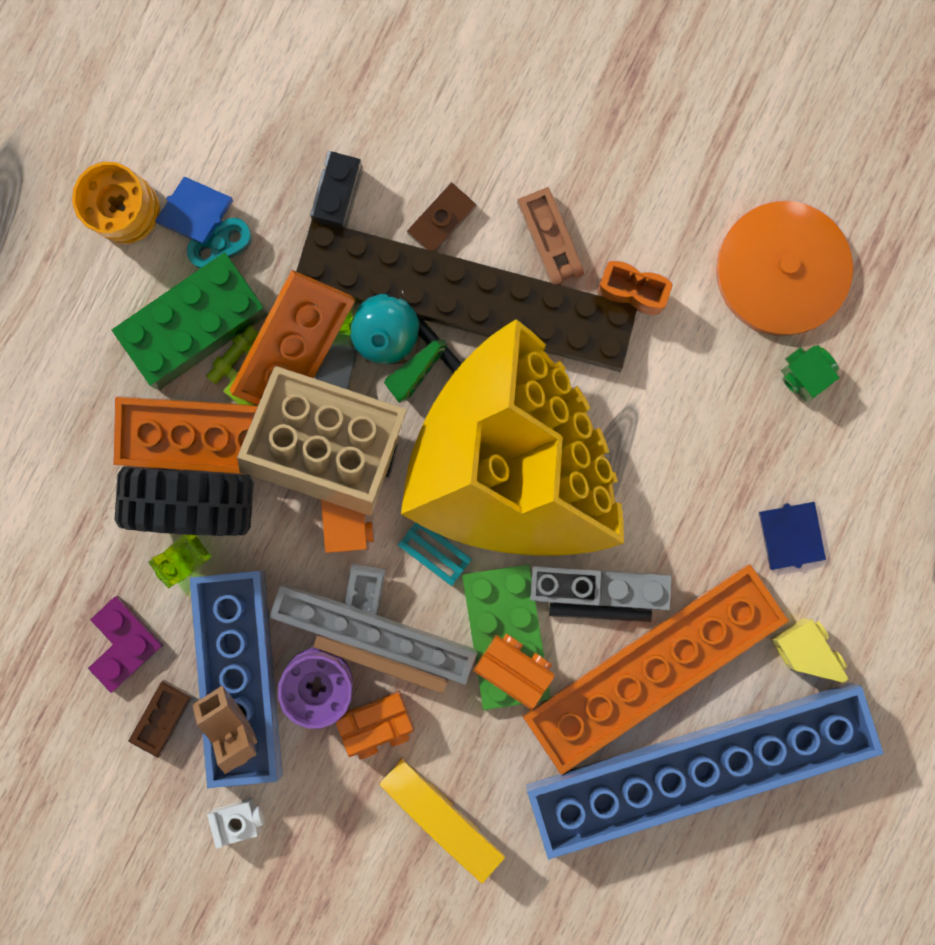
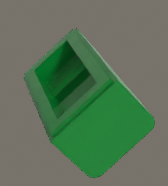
M434 340L385 379L384 384L399 403L407 401L419 387L448 346L445 340Z

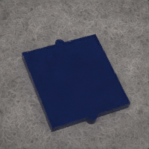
M815 501L793 506L785 503L782 508L759 512L770 570L791 566L801 568L802 564L826 560Z

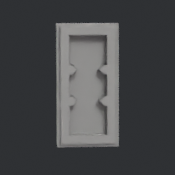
M352 563L345 604L378 615L386 569Z

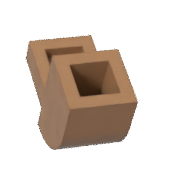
M223 686L192 704L196 724L212 742L217 765L225 774L236 767L244 765L250 758L256 755L254 745L258 741L254 731L238 704Z

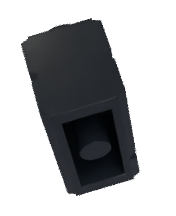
M328 151L324 163L325 169L322 170L310 217L311 220L339 228H347L361 180L363 166L361 159Z

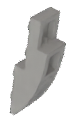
M533 566L530 601L670 610L672 575Z

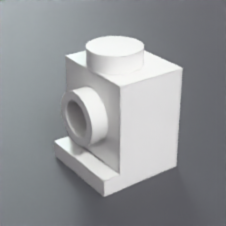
M253 798L213 808L207 814L216 849L224 845L257 837L261 832V827L264 826L262 809L259 805L255 806ZM231 819H239L242 822V828L239 830L232 828Z

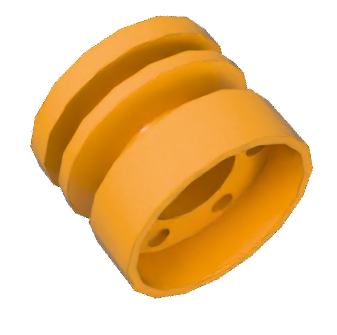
M102 161L89 166L79 175L73 187L72 205L78 219L85 227L117 244L136 243L145 239L157 224L155 220L160 214V203L156 191L147 181L120 163ZM121 203L126 206L123 212L118 208Z

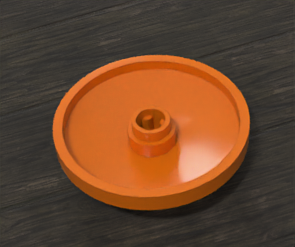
M776 201L750 210L731 227L718 252L716 276L724 302L741 322L765 334L793 336L817 328L839 310L851 287L853 259L843 232L826 214L804 203Z

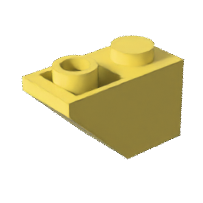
M803 618L770 638L787 668L842 683L849 680L844 672L847 669L844 659L836 650L832 652L826 642L829 639V635L819 621L814 622L813 619Z

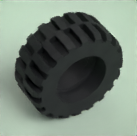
M122 467L117 474L114 520L121 529L142 532L201 536L246 535L251 528L254 482L251 476L246 474Z

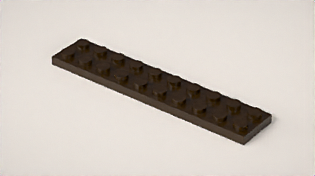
M314 220L311 221L296 270L298 273L351 295L355 302L363 303L369 297L388 294V297L405 300L414 309L419 319L486 337L492 336L498 330L517 319L546 344L544 352L621 372L623 369L637 309L629 303L613 302L603 296L558 284L553 285L547 281Z

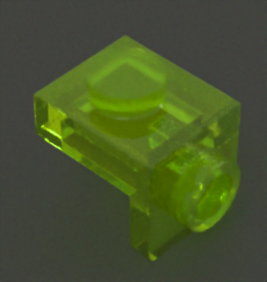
M182 535L163 553L149 560V565L155 571L158 579L167 588H171L190 577L212 556L196 535Z

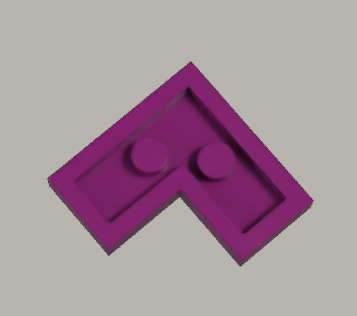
M115 596L90 619L113 645L90 665L88 669L110 693H113L164 645L119 596Z

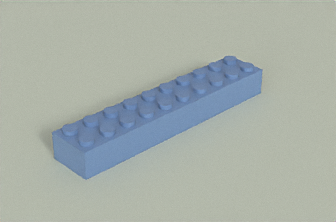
M847 683L570 770L563 775L558 774L526 784V789L549 860L884 753L862 686Z

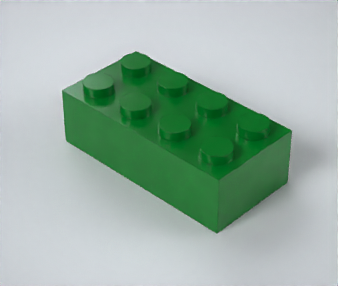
M224 252L111 330L149 386L159 391L232 341L238 333L242 334L249 325L252 327L264 319L269 313L235 264Z

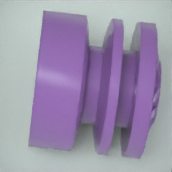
M314 647L298 652L287 663L278 684V700L283 713L293 723L305 728L321 729L336 723L346 713L352 698L353 675L348 662L342 657ZM315 677L322 678L321 684L326 685V687L322 686L319 692L313 691V685L308 683L313 682Z

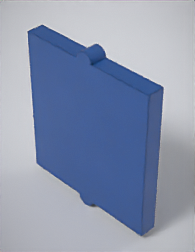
M184 176L173 194L166 198L168 202L155 222L205 246L216 227L222 225V218L234 200L228 195Z

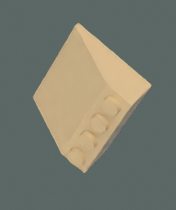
M274 366L237 456L240 473L372 516L407 409Z

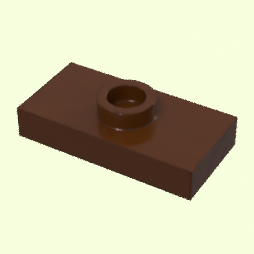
M451 182L407 230V234L423 249L436 252L472 213L477 204Z
M162 680L128 742L159 758L194 696L168 681Z

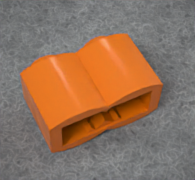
M610 261L604 269L596 293L613 302L629 303L640 313L658 315L666 307L673 284L662 275L651 272L640 273L630 264Z

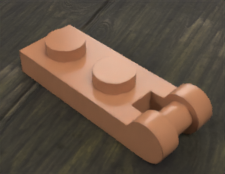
M549 187L517 199V204L546 270L549 282L553 285H561L564 279L572 276L576 279L583 276V267ZM565 255L568 264L557 268L554 259Z

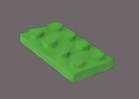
M530 564L462 574L473 647L477 649L476 664L495 635L497 634L503 638L506 633L521 642L523 646L520 650L531 658L534 653L544 658L536 602L530 601L532 584ZM478 674L483 710L522 704ZM549 686L538 702L551 698Z

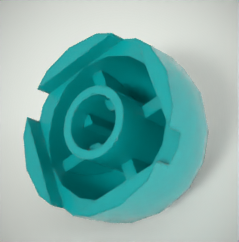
M379 294L369 297L359 305L351 320L350 337L354 348L363 358L374 364L389 365L399 362L412 351L418 339L419 321L416 312L405 300L388 297V294Z

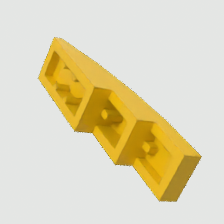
M403 758L380 782L379 785L481 884L486 881L505 859V854L482 835L478 827L458 811L446 796Z

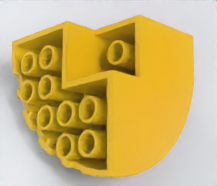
M517 319L498 330L477 347L455 371L433 403L417 436L405 480L401 515L454 541L486 550L533 556L574 555L624 544L622 503H616L613 484L617 483L618 480L616 472H613L609 461L604 456V454L609 453V449L601 428L594 429L586 413L591 407L578 385L573 388L571 387L570 379L565 372L566 368L561 361L554 363L543 351L546 344Z

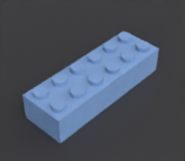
M265 570L189 577L199 698L202 699L223 686L246 716L258 741L254 745L256 755L250 758L244 765L236 767L225 774L217 765L212 742L202 732L207 788L277 782L282 777L283 771Z

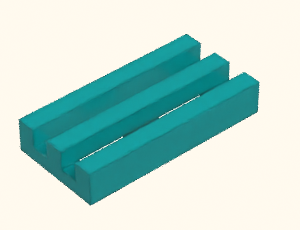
M416 522L398 544L399 547L450 586L455 583L472 560L444 537ZM421 528L463 560L460 565L455 564L417 535L418 529ZM413 539L454 571L451 577L408 545L409 541Z

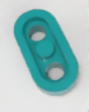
M228 218L222 221L221 226L216 227L205 246L190 240L187 246L188 259L198 269L224 252L231 259L248 249L252 241L251 230L243 220ZM235 232L241 234L238 242L230 241L231 234ZM211 249V256L207 259H202V250Z

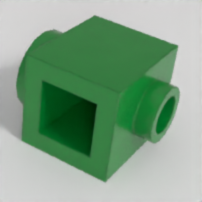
M814 345L806 351L799 347L785 358L788 365L780 370L784 375L782 380L786 387L792 393H798L805 402L815 398L840 378L836 373L839 370L837 362L828 351L819 345Z

